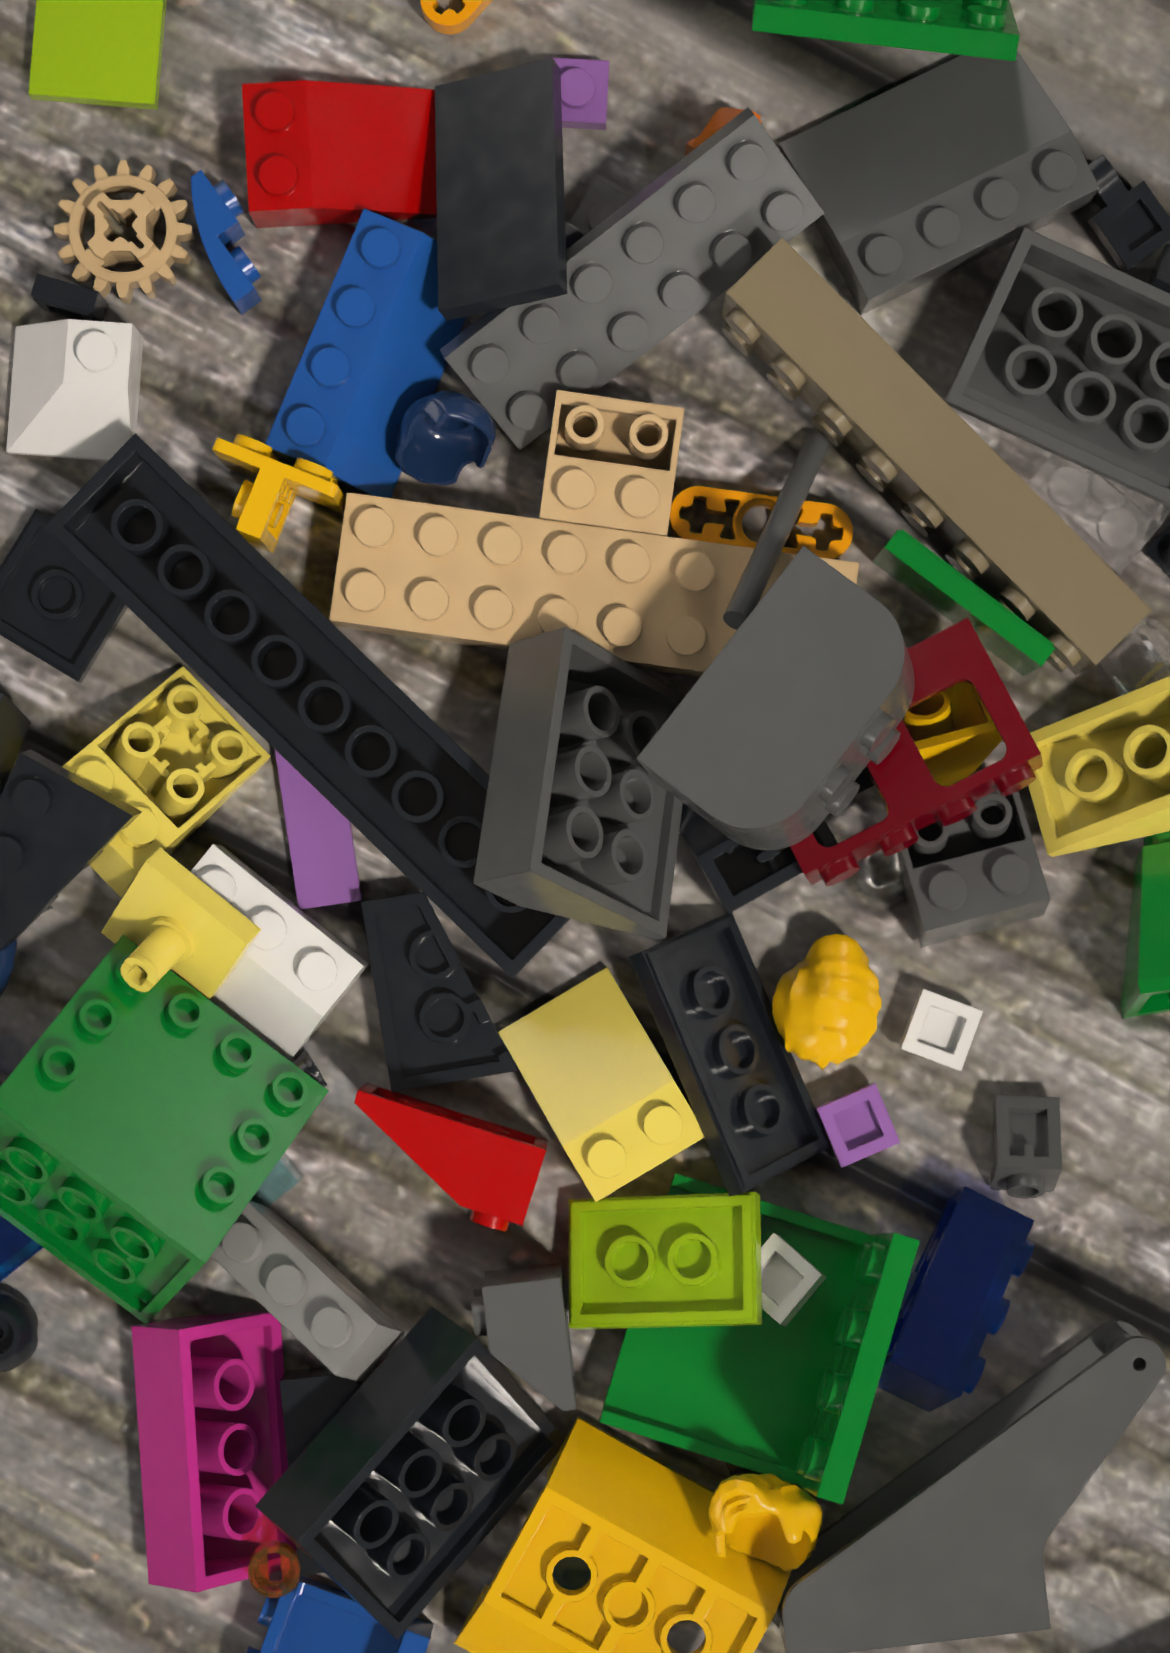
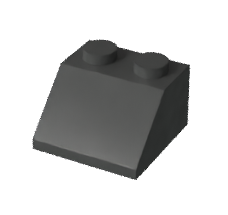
M561 1262L486 1271L482 1288L473 1289L474 1297L471 1298L475 1337L487 1336L489 1353L562 1411L576 1410V1381Z

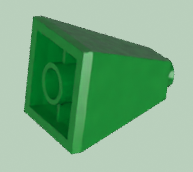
M1170 831L1145 837L1143 839L1144 846L1136 857L1120 1005L1122 1019L1170 1012Z

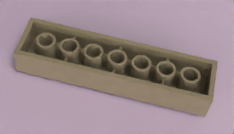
M783 238L726 292L720 317L727 323L722 328V332L727 339L745 356H749L754 351L771 368L766 375L775 388L790 401H794L799 396L816 413L811 421L829 442L838 447L844 441L861 458L856 464L860 473L881 492L889 487L906 504L901 509V513L917 531L926 537L934 532L951 549L945 556L958 572L972 582L979 577L995 594L993 597L995 600L1054 644L1055 650L1046 661L1056 670L1062 673L1068 667L1076 675L1096 666L1152 611Z

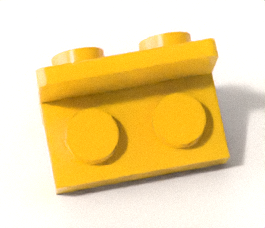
M236 434L233 443L218 437L216 438L212 450L222 463L229 469L255 479L254 483L248 480L243 482L232 509V516L239 519L236 530L251 545L270 553L274 552L296 495L343 513L346 498L337 485L338 481L332 478L333 472L302 458L296 459L294 467L279 462V457L272 454V447L242 434Z

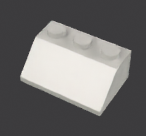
M212 844L190 872L261 929L212 999V1002L289 1061H292L369 964L303 910H300L298 906L225 847Z

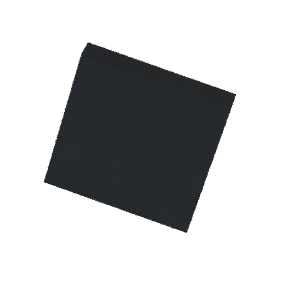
M35 509L0 566V635L75 681L82 683L128 607L45 527L52 518Z

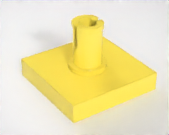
M159 847L145 861L101 933L115 944L122 935H125L138 945L120 968L123 979L130 987L140 992H148L171 970L212 1001L261 929Z

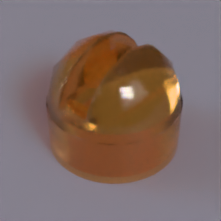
M272 1540L257 1547L250 1557L248 1566V1577L252 1587L259 1594L270 1598H278L290 1593L296 1587L300 1578L301 1564L298 1554L294 1548L281 1541ZM280 1553L282 1580L270 1581L268 1554Z

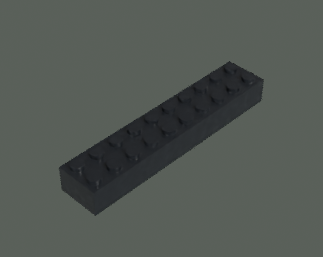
M136 433L45 525L71 553L512 979L570 920V918L518 906L473 884L489 775Z

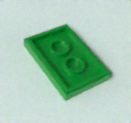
M903 529L895 532L872 561L953 624L968 617L982 645L1022 676L1042 667L1055 650L1054 644Z

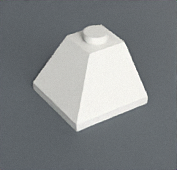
M76 319L16 326L6 452L18 455L109 461L137 432L144 337L132 323Z

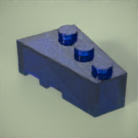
M966 1186L948 1199L913 1270L917 1275L905 1303L899 1311L878 1388L927 1412H931L962 1396L963 1392L967 1394L972 1393L985 1368L986 1359L979 1356V1352L987 1333L994 1336L998 1332L1010 1307V1300L1003 1297L1011 1276L1018 1278L1023 1273L1032 1255L1034 1243L1027 1240V1237L1035 1220Z

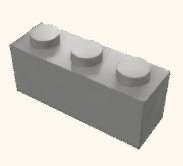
M250 1201L211 1255L223 1269L335 1376L364 1382L404 1334L389 1317L272 1208Z

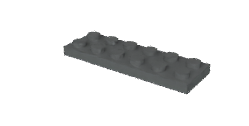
M747 107L566 250V295L489 311L442 347L440 351L448 364L516 447L521 450L552 426L557 390L592 395L735 284L781 238L789 242L825 213L757 117Z

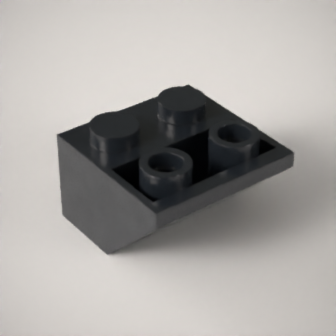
M683 803L679 833L725 914H730L803 873L790 847L778 850H757L742 846L728 838ZM824 819L813 834L820 845L832 847L838 844Z

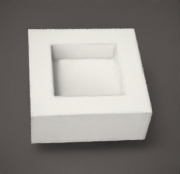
M920 988L898 1048L961 1071L983 1011Z
M775 1233L761 1247L762 1309L780 1325L786 1327L827 1277Z

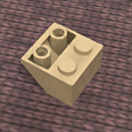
M557 390L539 519L667 536L685 408Z

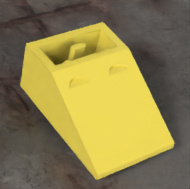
M184 666L62 766L142 811L127 828L121 830L103 849V852L90 864L93 870L121 898L125 895L145 861L159 847L171 855L271 757Z

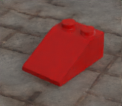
M314 80L242 84L248 208L256 228L358 223L364 208L394 221L437 218L435 89Z
M368 1082L357 1091L354 1103L459 1206L472 1210L471 1221L500 1231H507L509 1222L523 1226L546 1154L547 1139L406 1094L391 1092L390 1089Z

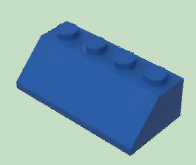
M365 208L363 209L265 444L273 448L272 454L279 457V460L294 466L296 459L302 458L333 472L332 478L336 479L339 485L363 495L384 498L392 497L402 474V470L395 458L397 430L400 421L409 405L420 398L436 392L448 364L440 349L461 333L467 318L462 317L447 321L438 311L436 240L423 232Z

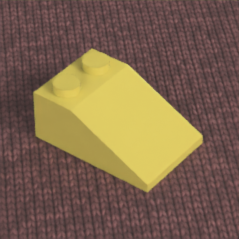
M1170 676L1030 733L1041 752L1043 767L1033 771L1037 778L1028 787L1049 856H1060L1170 831Z
M608 967L498 1031L558 1140L595 1202L705 1138L693 1110Z

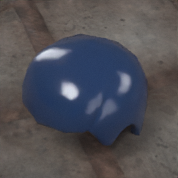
M440 391L427 395L409 405L397 430L395 458L403 473L422 483L445 486L454 484L461 470L467 464L476 463V466L480 469L484 467L491 452V446L495 441V423L481 403L456 391Z

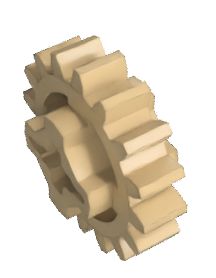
M120 160L117 167V175L109 176L100 164L94 166L96 182L88 186L84 181L76 178L72 184L80 195L77 201L60 200L58 204L63 213L70 218L67 223L54 225V233L57 237L70 241V244L58 251L59 257L64 264L80 262L72 273L73 278L80 285L95 278L93 290L98 291L104 299L110 293L112 287H115L121 301L124 304H130L133 297V289L141 287L151 300L156 297V288L153 282L159 278H162L172 286L178 282L170 269L174 262L190 264L192 258L180 244L181 242L196 239V232L191 225L180 223L179 221L186 218L192 211L186 200L170 202L178 191L175 183L170 178L155 186L157 173L150 165L146 164L138 177L133 175L127 160ZM119 193H136L130 200H111L109 196ZM91 214L95 218V235L87 242L89 247L86 249L84 231L87 219ZM164 215L166 237L161 250H159L155 245V229L163 222L161 217ZM112 216L119 224L122 222L129 228L133 227L137 234L136 237L143 248L139 249L132 241L127 242L124 238L117 237L114 232L115 228L107 217ZM119 264H140L142 268L130 272L113 271Z

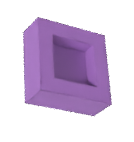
M553 58L560 67L562 128L606 130L609 61Z
M874 1082L815 1106L841 1168L901 1143Z

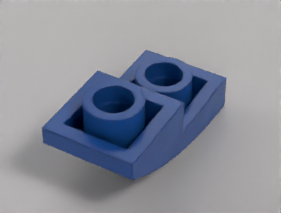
M202 170L191 176V191L195 219L201 240L219 280L240 314L243 315L262 301L252 285L261 278L253 263L240 246L231 252L227 250L228 247L245 236L239 221L236 219L245 210L223 179L212 186Z

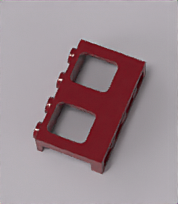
M968 617L907 649L915 676L914 694L909 708L957 683L968 682L976 689L1007 748L1005 756L996 763L951 786H941L933 779L902 719L895 728L901 735L892 751L878 765L871 760L867 764L874 781L888 805L886 818L832 847L820 845L813 833L801 842L790 846L811 885L823 880L825 886H831L844 881L861 869L858 861L879 850L882 851L884 856L898 853L918 841L919 837L916 831L940 820L942 826L952 825L974 813L978 809L975 801L996 790L1000 792L1001 796H1007L1025 788L1036 780L1037 777L1033 771L1043 767L1041 752Z

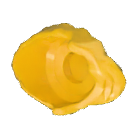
M831 934L817 939L810 947L804 960L798 962L794 968L782 975L776 985L773 996L772 1014L777 1029L785 1041L786 1051L793 1052L801 1060H809L815 1063L821 1070L830 1062L838 1065L846 1059L857 1056L877 1030V1016L882 1005L878 992L879 980L874 971L868 967L869 958L853 938L847 935Z
M774 1474L733 1475L721 1481L713 1492L708 1510V1518L711 1523L717 1555L726 1557L728 1547L730 1550L743 1553L756 1560H764L770 1565L778 1566L783 1571L799 1568L811 1556L812 1551L816 1548L818 1533L822 1526V1510L817 1501L805 1490L781 1480Z

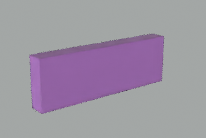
M275 750L298 908L301 910L361 901L362 894L351 822Z

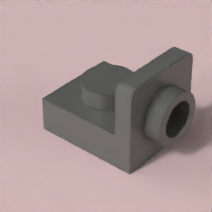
M995 1095L993 1102L994 1165L990 1174V1189L1004 1190L1009 1196L1021 1199L1036 1198L1042 1196L1045 1192L1054 1191L1062 1171L1060 1097Z

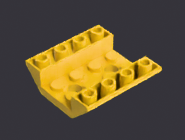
M578 1416L547 1471L546 1484L489 1586L485 1584L455 1638L454 1644L470 1653H682L670 1646L667 1641V1635L670 1628L677 1622L691 1620L702 1627L705 1637L701 1646L689 1653H754L777 1611L792 1569L783 1571L778 1566L770 1565L764 1560H756L743 1553L730 1550L728 1547L726 1557L717 1555L711 1523L708 1518V1510L714 1491ZM566 1557H578L584 1560L591 1570L588 1582L583 1587L575 1590L561 1587L553 1577L554 1567L560 1560Z

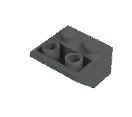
M996 790L975 801L978 809L968 817L949 826H942L940 820L916 831L919 837L918 841L897 853L904 891L921 947L1040 917L1045 914L1051 898L1018 791L1007 796H1001L1000 792Z

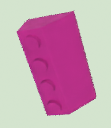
M268 1311L183 1316L131 1326L148 1584L197 1593L297 1566L296 1545L255 1507L288 1469L280 1379L284 1375L281 1323Z

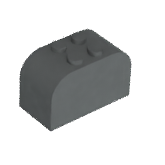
M803 546L636 759L659 785L734 842L757 850H778L801 842L818 828L829 813L837 817L849 806L860 788L855 779L870 760L876 765L881 763L900 738L901 733L895 728L906 715L912 702L915 676L913 665L896 619L880 601Z

